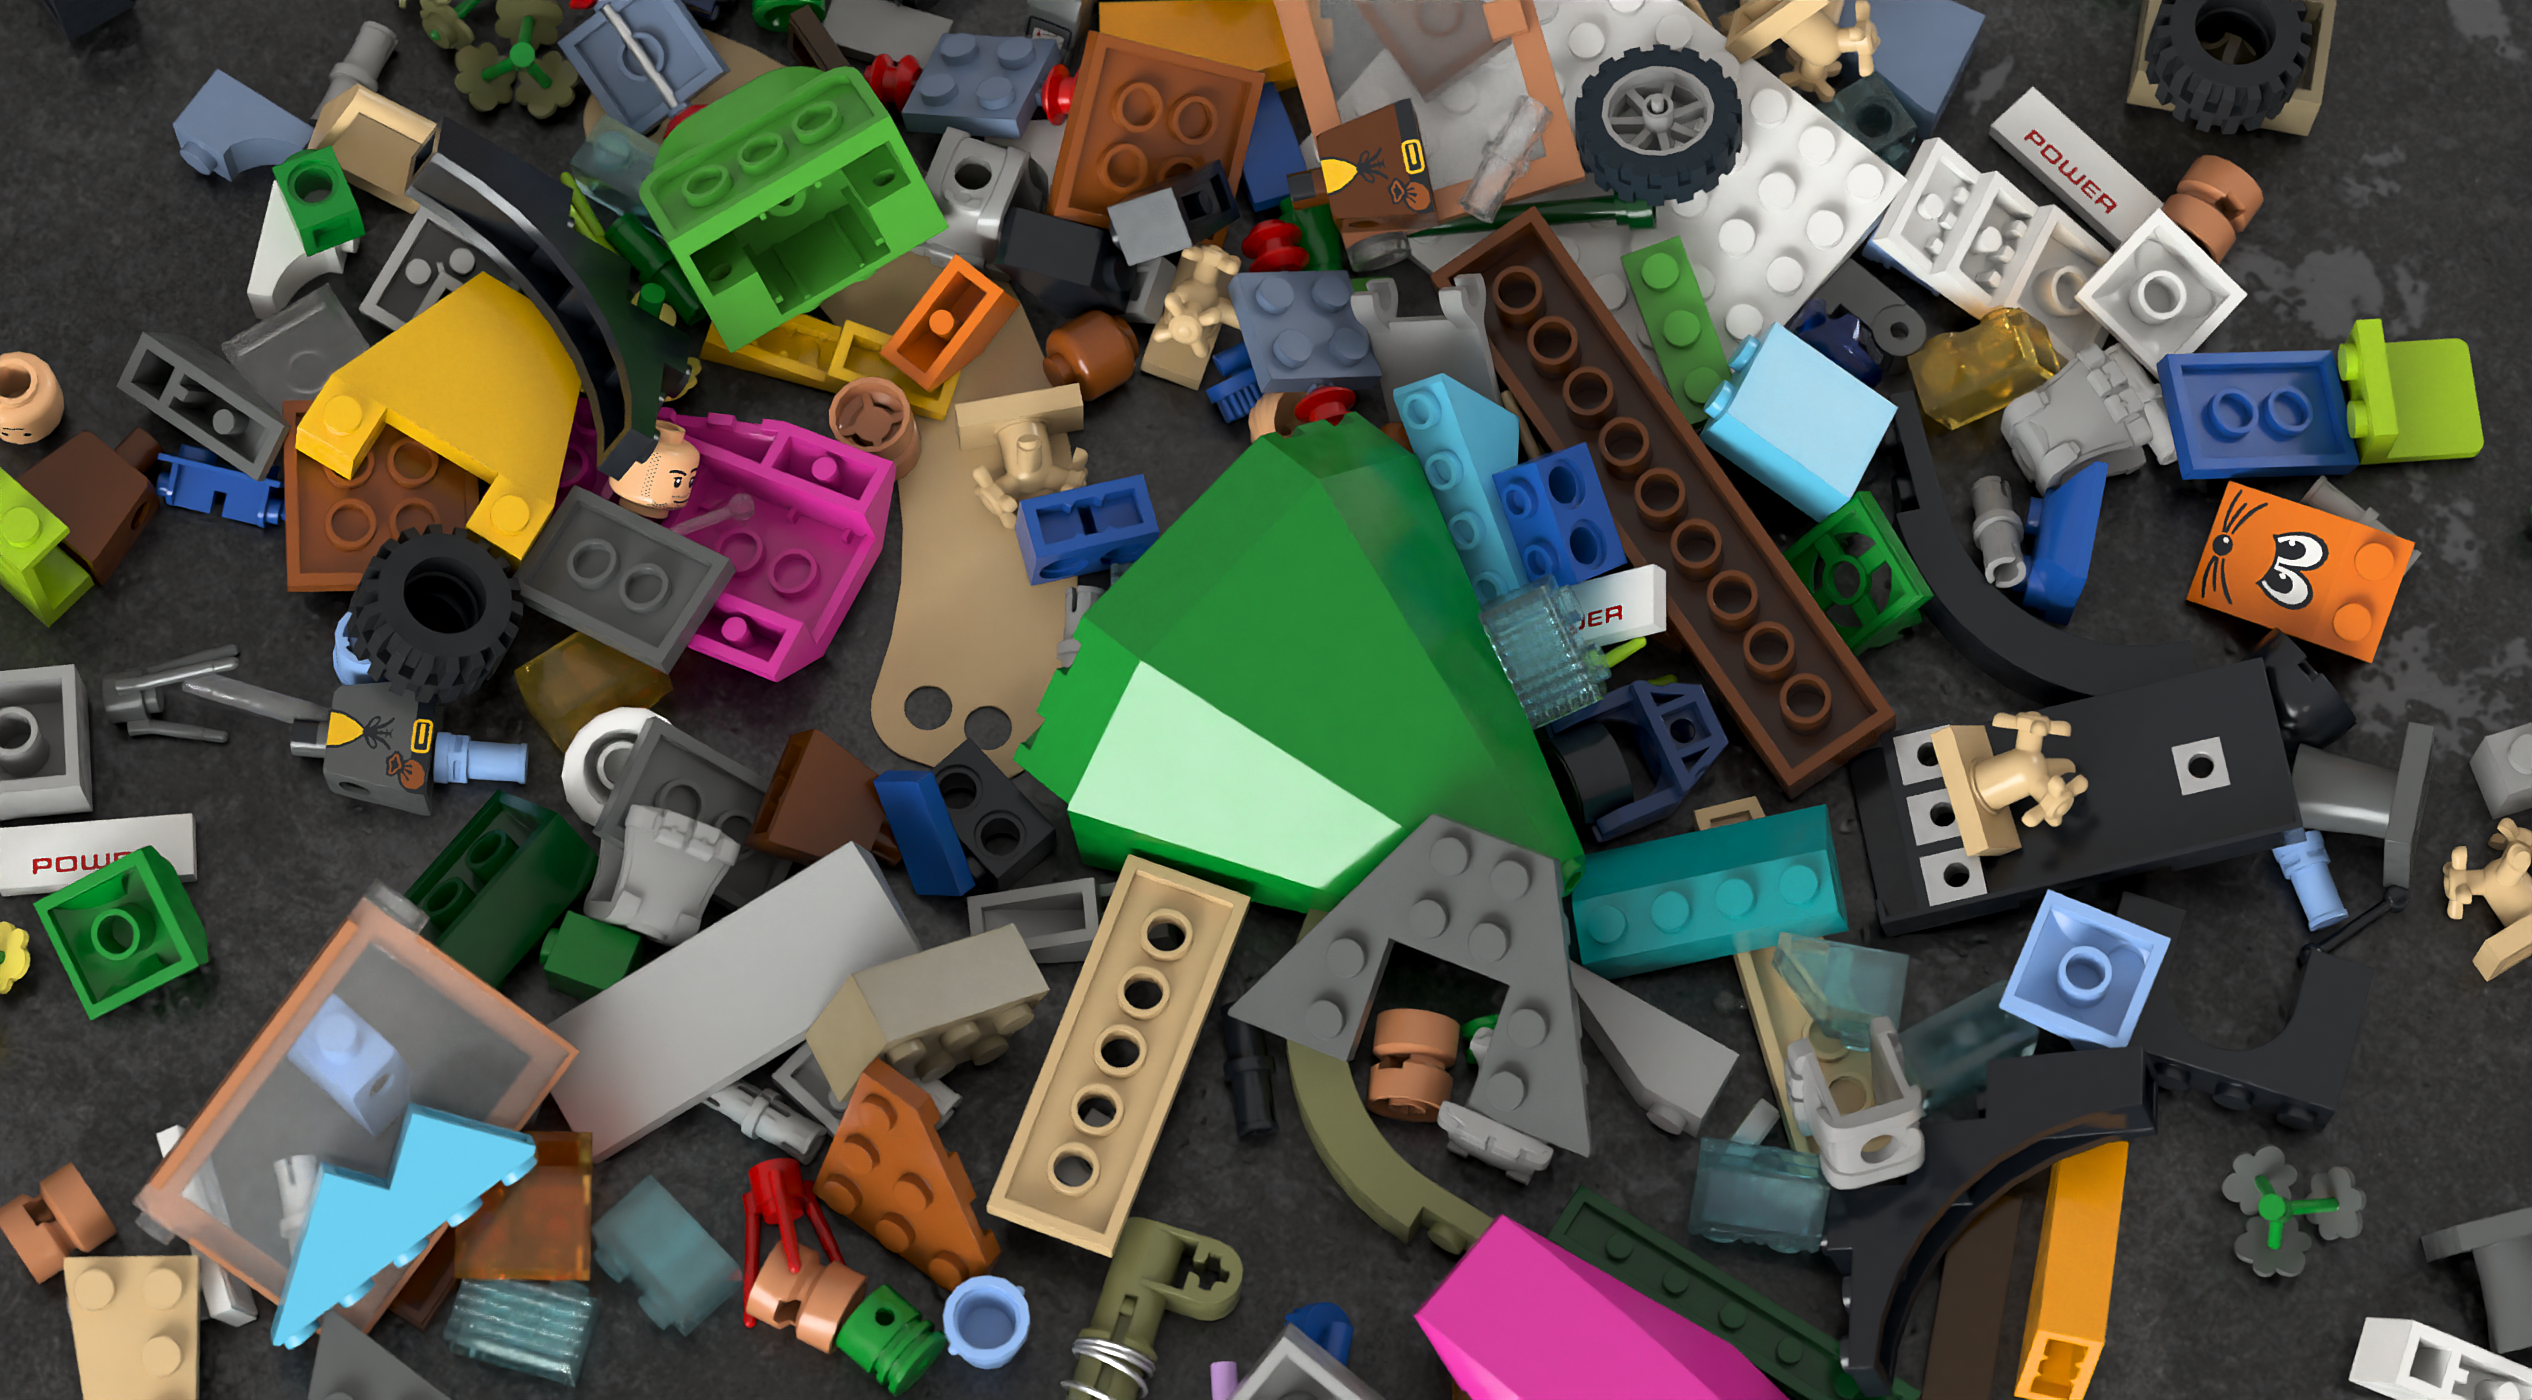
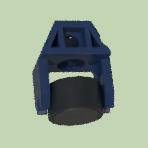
M1637 680L1630 685L1574 706L1549 719V725L1544 727L1548 740L1545 741L1542 747V754L1572 825L1578 830L1593 826L1591 831L1596 842L1600 843L1615 839L1671 816L1714 765L1729 742L1702 685L1670 683L1665 686H1657L1647 681ZM1610 721L1628 724L1656 783L1655 789L1648 797L1634 802L1633 786L1627 766L1617 744L1603 724Z

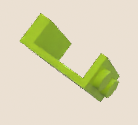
M0 467V585L49 628L94 583L90 574L57 546L70 533L69 528Z

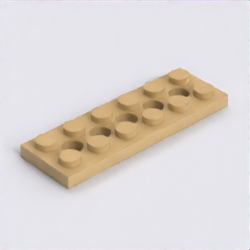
M1128 854L987 1203V1213L1102 1255L1113 1257L1250 908L1251 897ZM1164 923L1173 924L1182 930L1185 935V941L1179 948L1173 951L1158 950L1151 945L1147 937L1155 926ZM1148 981L1160 989L1162 999L1156 1006L1150 1009H1138L1128 1003L1124 994L1133 983ZM1125 1039L1137 1047L1139 1057L1128 1067L1116 1068L1105 1062L1101 1055L1102 1049L1112 1040ZM1103 1098L1114 1106L1116 1115L1109 1124L1102 1127H1092L1080 1119L1078 1115L1079 1107L1088 1099ZM1067 1157H1079L1089 1163L1093 1173L1090 1179L1080 1186H1066L1054 1174L1056 1165Z

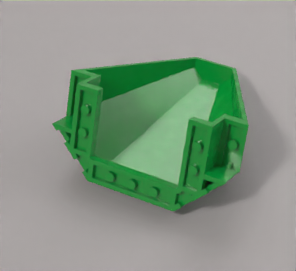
M1356 411L1346 413L1337 426H1333L1325 419L1296 426L1290 438L1284 439L1276 432L1261 435L1083 614L1072 636L1082 645L1073 663L1068 668L1063 666L1056 669L1036 710L1045 720L1025 742L1020 743L1013 757L1017 764L1069 804L1067 812L1084 865L1121 873L1128 854L1244 894L1251 897L1252 902L1308 914L1310 908L1330 913L1431 814L1435 813L1446 815L1559 858L1564 886L1562 898L1569 895L1577 887L1586 870L1584 851L1416 453H1410Z

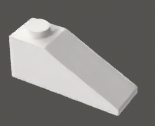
M2366 1317L2349 1381L2396 1400H2532V1369L2414 1320Z

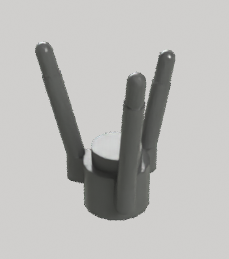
M230 643L150 666L127 668L125 671L105 673L102 691L105 712L109 723L127 722L129 736L152 733L201 741L226 742L229 735L224 730L154 720L151 716L152 713L163 711V685L214 675L238 668L239 659L231 656L237 655L240 652L239 645Z

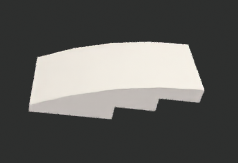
M1941 138L1924 140L1905 175V178L1908 180L1891 202L1872 242L1960 308L2020 346L2060 368H2063L2072 360L2076 352L2093 343H2096L2102 349L2109 332L2073 296L2112 253L2055 204L2038 207L1998 171L1981 174Z

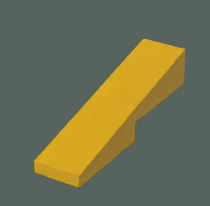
M802 313L733 353L729 352L716 327L711 322L699 358L836 394L846 384L858 378L880 377L892 381L903 390L913 414L944 421L961 370H959L932 392H928L879 354L892 335L847 319L842 328Z

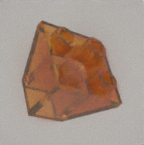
M525 1131V1134L532 1136L536 1144L533 1156L536 1158L537 1164L516 1182L505 1186L500 1180L479 1196L483 1200L482 1206L466 1220L456 1225L455 1278L551 1281L590 1280L592 1132Z

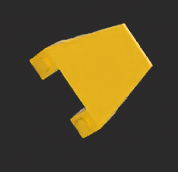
M482 271L332 373L297 426L295 448L351 480L386 424H390L491 485L465 525V530L469 531L466 539L477 544L482 537L493 546L489 554L495 559L504 555L511 565L507 574L513 577L550 522L582 382L569 354L549 322L534 303L526 296Z

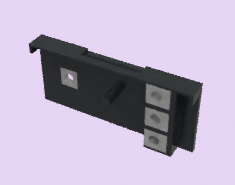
M2262 657L2034 710L2041 715L2048 716L2050 721H2066L2070 724V736L2056 734L2043 736L2041 753L2045 758H2065L2072 761L2076 772H2067L2060 777L2066 785L2076 776L2083 775L2088 781V788L2074 797L2073 805L2062 816L2063 820L2058 826H2051L2045 821V818L2034 827H2028L2022 822L2023 815L2039 804L2031 795L2009 804L2022 847L2001 856L1967 857L1956 818L1950 825L1945 827L1935 824L1936 819L1944 813L1954 814L1939 763L1930 767L1924 766L1928 759L1937 757L1930 734L1950 726L1949 719L1880 734L1882 747L1865 750L1848 761L1878 897L1876 905L1879 919L1887 938L2019 908V901L2046 895L2048 889L2054 892H2061L2171 866L2172 872L2307 841ZM1993 720L1975 724L1985 726L1993 756L2015 749L2017 729L1992 726ZM2200 757L2210 759L2214 764L2212 773L2205 778L2192 776L2189 772V766L2193 760ZM1957 873L1969 875L1968 881L1961 887L1948 885L1950 878Z

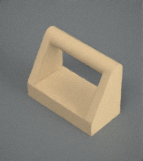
M355 84L323 105L307 149L319 150L331 145L348 183L413 214L418 211L421 204L404 194L411 157L437 123L360 84Z

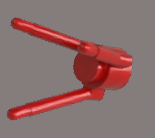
M793 1158L767 1160L753 1166L748 1171L751 1191L743 1194L742 1200L746 1215L743 1321L745 1326L749 1328L754 1327L757 1318L747 1314L746 1307L753 1285L759 1275L760 1221L762 1215L765 1223L779 1225L788 1268L792 1273H798L802 1268L793 1223L794 1220L803 1215L802 1207L805 1208L830 1262L838 1261L846 1265L819 1206L817 1196L811 1192L814 1182L812 1180H803L800 1163Z

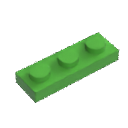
M1679 235L1620 257L1671 398L1692 428L1696 430L1704 427L1710 415L1703 411L1708 398L1723 380L1729 382L1732 374Z

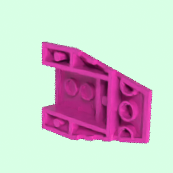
M578 397L551 519L574 484L619 505L620 496L611 489L609 485L610 476L597 470V433L589 398ZM661 407L657 414V420L667 421L684 428L686 431L683 439L690 442L699 451L700 461L688 502L683 508L669 511L667 518L640 516L730 558L736 568V572L687 647L769 680L779 682L824 656L883 548L896 466L892 461L785 421L763 419L762 424L737 421L734 415L709 412L706 418L676 414L673 408ZM488 484L486 489L484 490L481 496L482 499L488 491V489L490 488V484Z
M1503 1214L1498 1215L1414 1314L1417 1322L1460 1389L1467 1391L1472 1400H1790L1732 1344Z

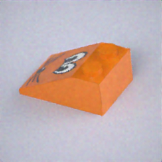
M2228 481L2186 600L2271 630L2277 627L2291 637L2366 663H2372L2415 542Z

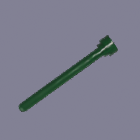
M1614 191V195L1508 204L1409 235L1406 232H1400L1370 242L1496 231L1533 205H1535L1549 226L1616 220L1617 226L1629 225L1630 231L1656 229V206H1647V200L1637 198L1634 203L1626 202L1618 198V192Z

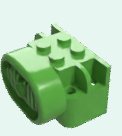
M791 66L775 69L758 76L679 123L663 141L655 157L652 173L645 178L639 189L640 199L730 353L735 352L795 316L816 309L828 297L854 282L868 279L880 267L949 228L890 114L860 71L854 67L844 66L824 72L812 67Z

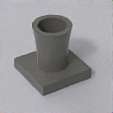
M2409 722L2399 769L2372 765L2338 756L2302 743L2298 747L2292 772V781L2304 830L2352 833L2385 839L2383 887L2389 888L2392 885L2405 887L2409 891L2432 778L2435 726Z
M2532 1207L2455 1225L2421 1236L2427 1262L2472 1251L2487 1316L2490 1352L2497 1355L2532 1346Z

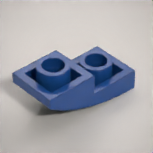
M1273 81L1263 84L1240 177L1255 212L1279 206L1281 201L1290 197L1287 174L1307 170L1294 130Z

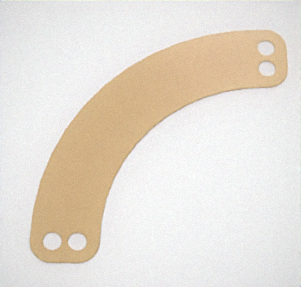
M701 28L730 69V72L690 102L692 106L695 104H711L758 76L786 66L751 47ZM591 92L585 107L583 121L589 144L603 160L646 178L652 173L655 157L663 143L662 139L671 119L668 118L662 122L659 129L652 136L640 139L636 143L628 144ZM908 251L880 267L868 279L854 282L828 297L819 307L836 326L843 328L847 319L893 336L944 268L930 264L929 256L923 257ZM986 275L988 279L1021 303L1008 281L1001 282ZM1022 304L1017 307L984 352L962 368L944 421L913 414L921 435L922 451L916 466L905 477L898 480L903 525L901 585L892 637L871 701L873 726L884 745L898 756L930 768H934L967 739L964 726L970 714L984 707H993L1003 711L1010 719L1012 725V732L1008 741L997 749L982 751L1009 779L1025 771L1024 768L1013 760V757L1020 743L1025 742L1045 720L1036 710L1056 669L1062 667V662L1057 659V645L1060 641H1063L1066 617L1065 591L1068 587L1076 588V594H1078V576L1035 586L1030 585L1015 528H1006L1002 524L999 515L993 514L984 505L981 498L977 497L974 493V488L978 482L973 477V471L978 465L982 464L986 468L994 482L1006 473L1000 444L961 451L956 430L955 404L1053 387L1044 373L1043 360L1045 358ZM1067 432L1049 435L1053 464L1070 469L1072 457ZM1045 488L1036 493H1021L1014 500L1019 506L1020 500L1057 492ZM1019 507L1013 511L1016 517L1018 514ZM923 687H934L943 691L949 697L952 704V712L948 721L941 727L933 730H923L912 725L908 721L904 709L908 697L914 691Z

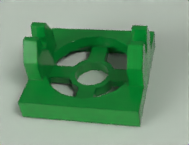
M1858 491L1835 513H1831L1782 553L1855 657L1868 648L1881 647L1904 636L1901 631L1903 628L1915 626L1922 622L1918 608L1934 596L1870 491ZM1863 534L1875 542V545L1860 557L1845 555L1842 550L1849 545L1845 539L1849 536ZM1818 556H1821L1826 566L1822 575V587L1815 592L1814 567ZM1846 561L1852 563L1858 569L1860 575L1859 589L1850 598L1841 596L1834 584L1836 569ZM1888 563L1892 572V590L1887 605L1881 613L1869 592L1872 586V574ZM1835 603L1851 605L1863 626L1844 627L1833 622L1825 611Z

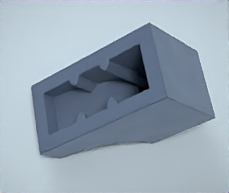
M218 68L173 123L181 147L180 155L203 174L210 175L212 171H215L231 182L244 170L263 165L283 164L292 154L307 149L314 128Z

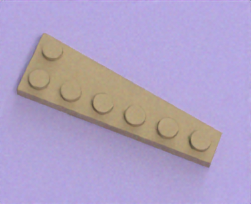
M1756 796L1694 810L1692 822L1695 831L1766 816ZM1823 936L1733 954L1800 1179L1822 1174L1823 1171L1819 1155L1821 1149L1813 1135H1801L1787 1099L1784 1059L1788 1058V1047L1792 1042L1808 1037L1831 1096L1841 1116L1878 1106L1875 1100L1872 1079L1870 1023L1864 1011L1860 1012L1845 982L1846 975L1837 957L1832 956ZM1877 1136L1869 1140L1861 1151L1874 1152L1880 1150L1892 1140L1893 1136Z

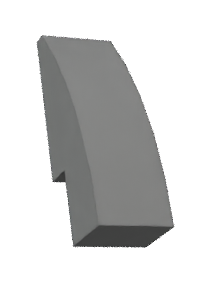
M1091 877L967 897L971 936L1014 923L1035 963L1085 961L1117 882L1099 885L1095 878ZM1159 924L1147 936L1151 945L1158 950L1173 951L1178 948L1176 926L1173 924Z

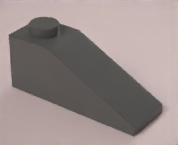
M143 331L116 386L256 481L265 480L291 428V425L232 365L185 334Z

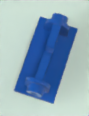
M181 443L179 454H158L159 460L173 463L171 473L162 471L156 486L157 496L166 498L167 505L180 506L213 514L217 492L219 491L227 493L222 517L255 524L266 528L269 523L280 525L282 522L279 514L284 500L277 499L278 489L284 488V479L277 477L280 466L272 464L265 480L256 481L237 467L217 463L218 455L208 448Z

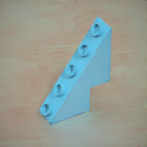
M1444 373L1393 389V398L1413 452L1416 453L1509 675L1551 663L1554 591L1534 596L1492 478L1493 474L1518 465L1520 417Z
M409 1102L386 1178L321 1161L271 1327L272 1344L280 1346L284 1343L288 1349L298 1346L320 1327L321 1324L316 1318L336 1303H339L342 1308H347L365 1296L375 1285L371 1277L392 1261L396 1267L407 1264L429 1245V1241L425 1236L445 1221L453 1227L475 1213L483 1204V1200L479 1196L500 1180L505 1186H508L526 1175L537 1164V1160L533 1156L536 1144L532 1136Z

